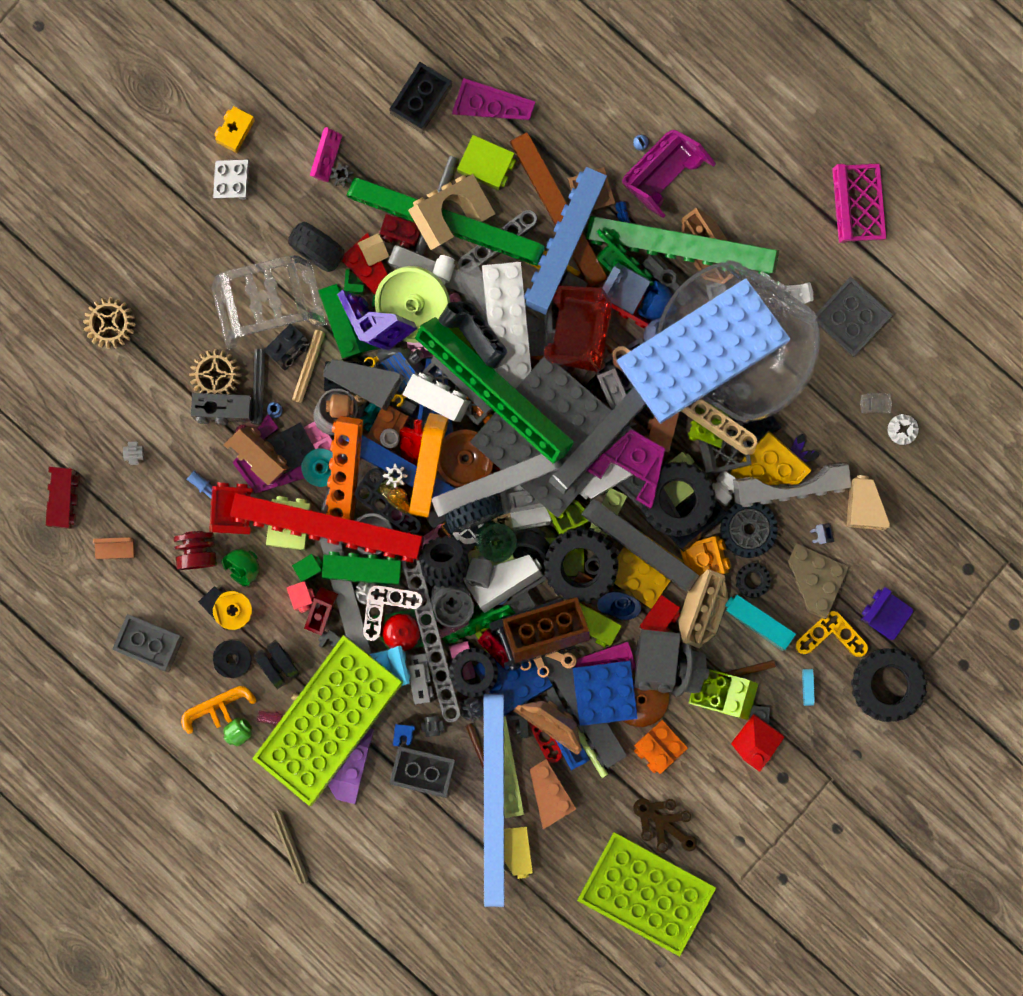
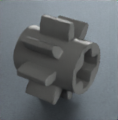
M339 163L338 168H331L334 175H331L330 179H336L335 186L342 184L343 188H345L347 182L352 183L349 176L354 175L352 171L348 172L349 165L342 167ZM343 172H345L346 177H341L339 179L338 173L342 174Z
M469 696L460 703L462 706L460 714L464 719H471L474 722L483 715L481 712L483 704L479 699H472Z
M439 716L425 717V723H420L421 732H426V737L440 736V730H444L443 721H439Z

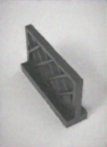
M735 391L702 399L707 403L710 402L719 408L729 411L728 417L729 415L737 418V423L743 427ZM732 397L733 405L728 410L721 403L724 399ZM731 430L729 436H732L734 433L737 434V432L735 430ZM699 440L707 477L714 476L715 473L751 466L750 455H746V462L738 463L733 460L738 452L737 449L731 457L722 453L724 447L728 444L724 440V444L719 451L712 447L711 444ZM744 441V442H743V445H744L745 447H748V446H747V442ZM719 455L729 460L725 466L717 468L715 461Z

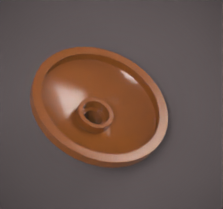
M457 430L443 439L438 470L441 476L454 486L461 487L484 478L492 470L493 462L470 443L478 432ZM462 455H468L469 460L467 462L462 461Z
M632 670L633 687L635 670ZM634 688L638 719L624 720L623 722L634 727H646L659 721L668 708L669 692L661 693L658 690L643 691L639 688ZM641 696L645 697L643 703L638 702V698Z

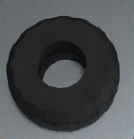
M307 222L297 224L288 237L290 247L326 272L334 271L344 258L345 250L336 241Z

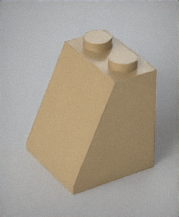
M858 475L851 480V488H849L846 527L886 530L890 527V523L874 480H869V476Z

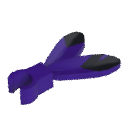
M800 434L795 439L791 451L803 462L815 460L819 456L817 451L801 452L805 443V436Z

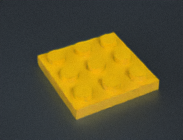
M659 545L661 548H663L665 551H667L668 553H670V554H671L672 556H674L676 559H678V560L681 561L682 563L684 562V561H682L680 558H678L677 556H675L674 554H672L671 552H669L668 550H666L664 547H662L661 545ZM623 547L617 556L619 566L614 584L621 589L629 590L638 601L652 609L670 580Z

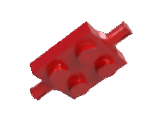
M419 419L414 420V429L403 427L400 430L401 458L415 466L418 464L423 436L422 420L419 421Z

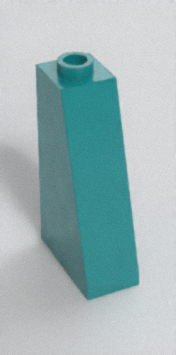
M738 595L734 598L731 596L724 605L727 607L726 613L781 651L787 648L796 635L793 631Z

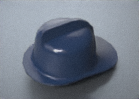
M625 589L604 594L597 602L600 612L621 620L634 619L641 612L640 602L634 597L633 593Z

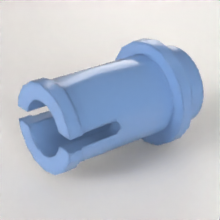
M274 402L270 403L267 407L269 416L272 418L281 416L283 411L281 405ZM277 407V411L272 413V409Z

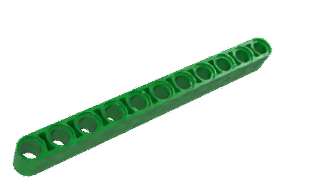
M353 178L346 195L348 198L415 222L408 210L414 207L413 202L418 199L359 178ZM442 208V216L454 237L537 266L545 249V246Z

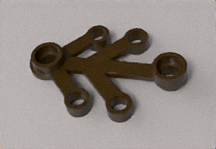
M641 798L634 803V813L641 818V838L644 841H650L653 837L652 832L649 830L648 817L655 822L658 842L656 849L658 852L665 853L668 850V845L665 843L664 830L679 840L685 851L695 850L697 847L696 839L692 836H685L669 824V822L677 821L689 822L692 818L689 811L662 816L654 812V810L665 808L667 810H674L676 808L675 800L667 799L663 802L651 803L648 799ZM668 801H673L674 806L672 808L667 807ZM642 804L647 806L645 812H641L639 809ZM683 813L689 814L688 820H683ZM644 832L650 833L649 839L643 837ZM688 840L693 842V846L690 848L686 846V841ZM660 844H665L666 849L664 851L659 850Z

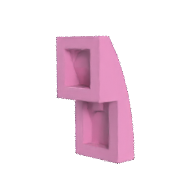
M315 422L303 427L315 449L322 448L331 451V437L317 428Z

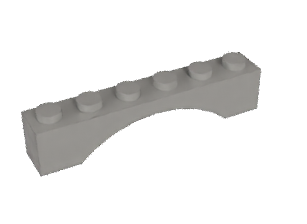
M837 463L825 465L810 479L792 486L778 487L767 485L753 477L733 479L735 502L742 505V507H750L755 502L769 504L774 499L788 501L790 497L797 496V498L809 497L808 494L813 493L820 496L826 495L827 491L833 490L834 493L845 492L846 488H851L849 465Z

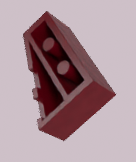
M49 467L48 472L51 473V481L47 489L50 491L46 508V526L71 529L76 521V514L73 513V510L78 502V495L75 494L76 487H79L80 476L73 469Z

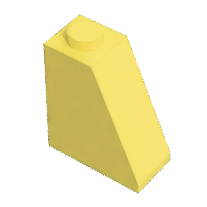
M527 826L504 829V861L513 876L517 875L518 879L528 878L529 874L533 873Z

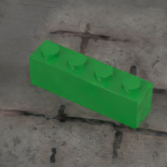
M329 552V555L324 554L322 578L400 586L402 562L398 561V557H387L384 560L379 559L377 555H367V558H360V554L348 553V556H340V552Z

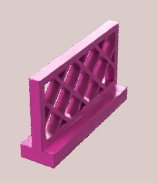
M837 164L832 170L839 243L885 240L886 230L880 164ZM867 169H875V178L872 181L864 175ZM847 170H854L859 175L854 182L848 178ZM861 177L869 184L864 191L855 184ZM870 186L877 191V196L874 200L865 193ZM852 187L860 193L856 200L849 196V190ZM862 196L870 202L866 209L857 203ZM854 205L862 212L857 219L851 215V209ZM872 205L879 212L876 218L867 212ZM864 214L872 221L867 228L859 222ZM874 223L880 228V235H873L869 231ZM857 224L864 232L861 236L853 237L852 228Z

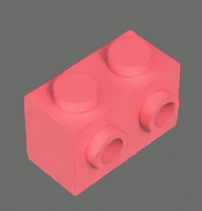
M305 581L287 587L294 610L301 613L310 611L315 597L314 590L309 588Z

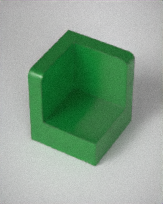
M346 269L344 291L355 295H364L365 285L350 269Z

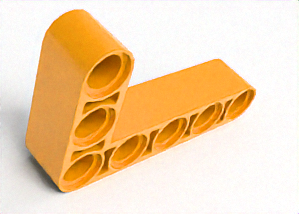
M429 413L424 427L409 514L429 517L442 442L449 418L443 415Z

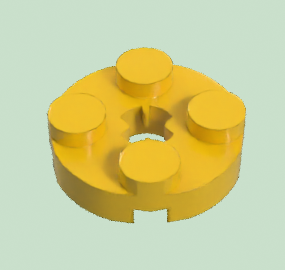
M228 591L221 594L216 600L213 607V615L216 622L223 628L238 630L250 621L252 605L245 595L236 591ZM231 605H235L234 608L236 606L238 608L235 616L227 613Z

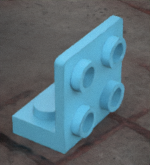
M401 646L369 654L403 682L401 687L410 683V672L406 669L405 664L406 654Z

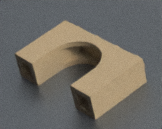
M465 174L455 179L456 183L454 185L449 182L441 187V192L435 190L427 195L428 199L424 200L422 197L413 202L414 207L408 210L430 250L454 237L442 216L444 200L456 202L468 218L483 222L495 215L474 174L468 177Z

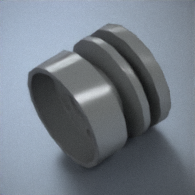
M463 581L461 583L458 582L455 586L450 585L448 588L433 586L430 592V602L436 619L442 625L459 627L470 620L474 611V604L468 587Z

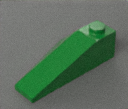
M337 284L318 290L343 361L379 349L359 340L337 295L341 291Z

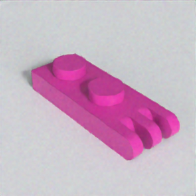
M328 127L324 128L311 169V177L323 182L329 181L331 168L334 165L342 134L336 133V131Z

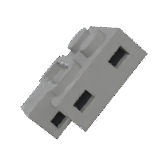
M427 655L411 656L412 666H408L414 705L431 703L430 698H434L432 687H428V683H431Z

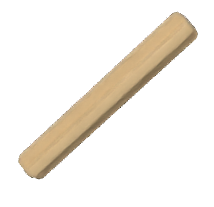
M315 330L292 398L295 402H303L325 336V332L321 330Z

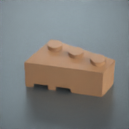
M248 426L239 429L224 444L227 449L231 446L239 454L237 458L240 461L245 459L251 466L250 470L267 485L276 482L289 469L286 465L287 461L281 455H277L274 452L272 444L264 441L260 431L255 427Z

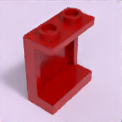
M217 482V486H212L209 532L250 535L251 527H249V521L246 520V524L235 522V518L231 517L230 513L235 493L251 497L253 488H248V484H236V487H229V483Z

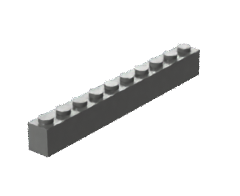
M527 591L507 602V605H510L516 614L536 607ZM563 650L558 651V653L565 654ZM546 656L541 657L550 672L547 676L551 684L555 682L558 690H556V693L561 701L565 699L568 703L566 709L571 716L575 715L577 718V727L581 734L585 732L589 739L586 742L591 750L595 749L598 756L596 758L601 767L605 765L606 768H609L627 757L607 723L579 725L573 669L563 667L560 661ZM568 658L565 659L566 664H570Z

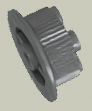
M687 643L679 646L676 680L672 690V694L676 697H680L684 692L700 693L704 679L706 680L709 676V669L706 668V655L701 652L692 651L691 646Z

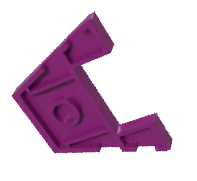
M268 414L257 429L260 431L263 440H265L279 428ZM236 457L233 461L234 466L250 488H253L255 494L305 479L302 474L301 465L283 474L273 484L267 485L250 470L251 466L245 459L240 461Z
M631 429L612 445L609 450L598 457L586 471L602 479L611 463L621 467L646 482L636 501L652 509L665 448Z

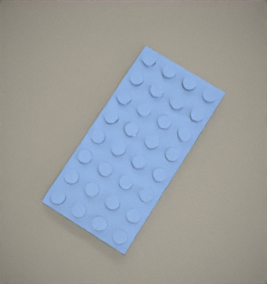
M745 278L617 360V363L661 424L788 343L790 338Z

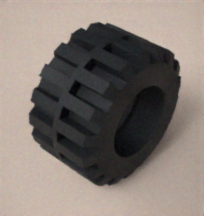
M444 536V538L437 537L436 540H430L428 544H424L423 549L420 550L419 561L422 575L430 585L448 588L450 585L455 586L458 582L461 583L464 581L463 578H466L470 563L466 546L461 540H456L455 537L449 538L448 536Z
M478 648L465 649L459 652L453 658L449 668L452 685L458 692L470 697H477L488 693L494 687L498 678V666L494 658L488 652ZM470 661H478L485 668V677L478 684H470L463 678V667Z

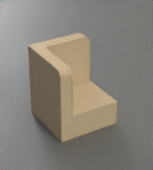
M375 234L358 243L369 266L390 257L379 234Z

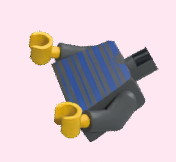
M396 347L390 350H383L377 353L374 358L367 357L364 362L369 359L373 360V365L369 367H375L376 363L379 362L377 366L380 369L396 372L405 377L397 390L398 394L392 399V402H394L397 398H401V402L397 404V407L403 406L404 399H408L403 393L412 375H419V373L424 371V367L420 363L424 358L423 352L420 349L412 352L409 348L403 350L400 347Z

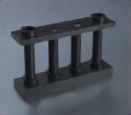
M559 598L551 602L539 605L537 607L525 610L523 612L511 615L509 617L529 612L535 609H539L545 606H549L555 603H559L564 600L563 598ZM503 619L489 623L491 633H497L500 636L509 661L504 663L505 670L510 669V671L521 668V664L563 649L570 651L576 648L573 645L515 663L504 631Z

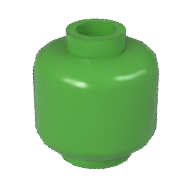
M234 718L223 729L225 734L224 740L229 745L241 746L252 736L251 724L245 718Z

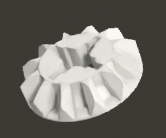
M905 414L895 416L888 425L889 437L900 445L913 442L919 430L917 421ZM900 424L903 426L910 425L906 430L907 435L903 432L896 433L900 429Z

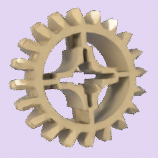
M109 297L108 303L102 298L101 305L95 301L94 303L97 307L95 309L92 306L89 307L92 311L91 314L85 313V316L90 319L83 321L84 324L89 325L84 328V331H91L87 337L89 339L93 338V344L99 341L100 348L106 343V348L110 349L112 343L116 349L118 348L117 342H120L122 346L125 345L122 340L123 338H126L128 341L130 340L127 333L134 334L130 327H135L136 324L130 321L135 319V316L129 315L132 312L131 308L125 310L127 307L125 302L120 305V299H117L113 304L112 297ZM106 309H116V311L112 312L110 315H104L101 313L103 310ZM121 313L124 316L123 329L119 328L117 324ZM96 317L102 322L98 333L95 330ZM103 318L110 321L111 319H113L112 323L116 327V329L112 326L110 327L109 325L107 327L106 321ZM110 331L118 334L112 338L103 337L104 334L106 335Z
M214 349V355H211V352L207 350V357H204L201 353L200 357L202 360H194L198 366H191V369L196 372L190 373L189 376L196 378L190 381L192 385L198 384L194 387L195 391L202 389L200 393H226L227 395H231L230 389L235 392L237 391V388L233 385H240L241 382L236 380V378L242 377V374L236 373L241 368L240 366H234L237 363L236 359L230 361L232 358L231 354L225 357V351L222 350L220 355H218V350ZM213 361L210 370L201 372L207 363ZM219 361L228 364L231 372L221 371ZM217 370L220 377L214 380L210 375ZM200 378L211 380L212 390L204 387ZM230 378L228 384L218 390L220 382Z

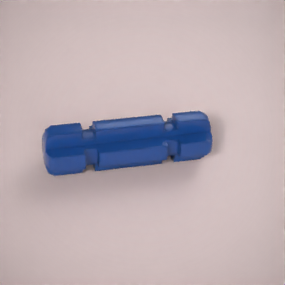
M616 203L618 221L630 223L628 212L626 211V203Z

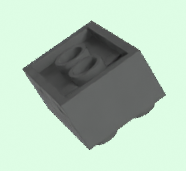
M192 393L191 417L199 424H209V421H215L219 425H228V422L252 423L253 399L248 395Z
M127 614L112 650L165 672H170L184 637Z

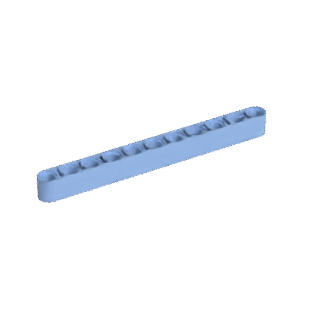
M484 694V907H504V694Z

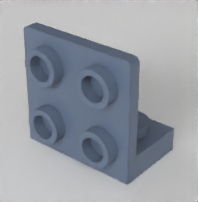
M617 263L601 289L597 300L602 303L608 300L633 314L647 290L650 280Z

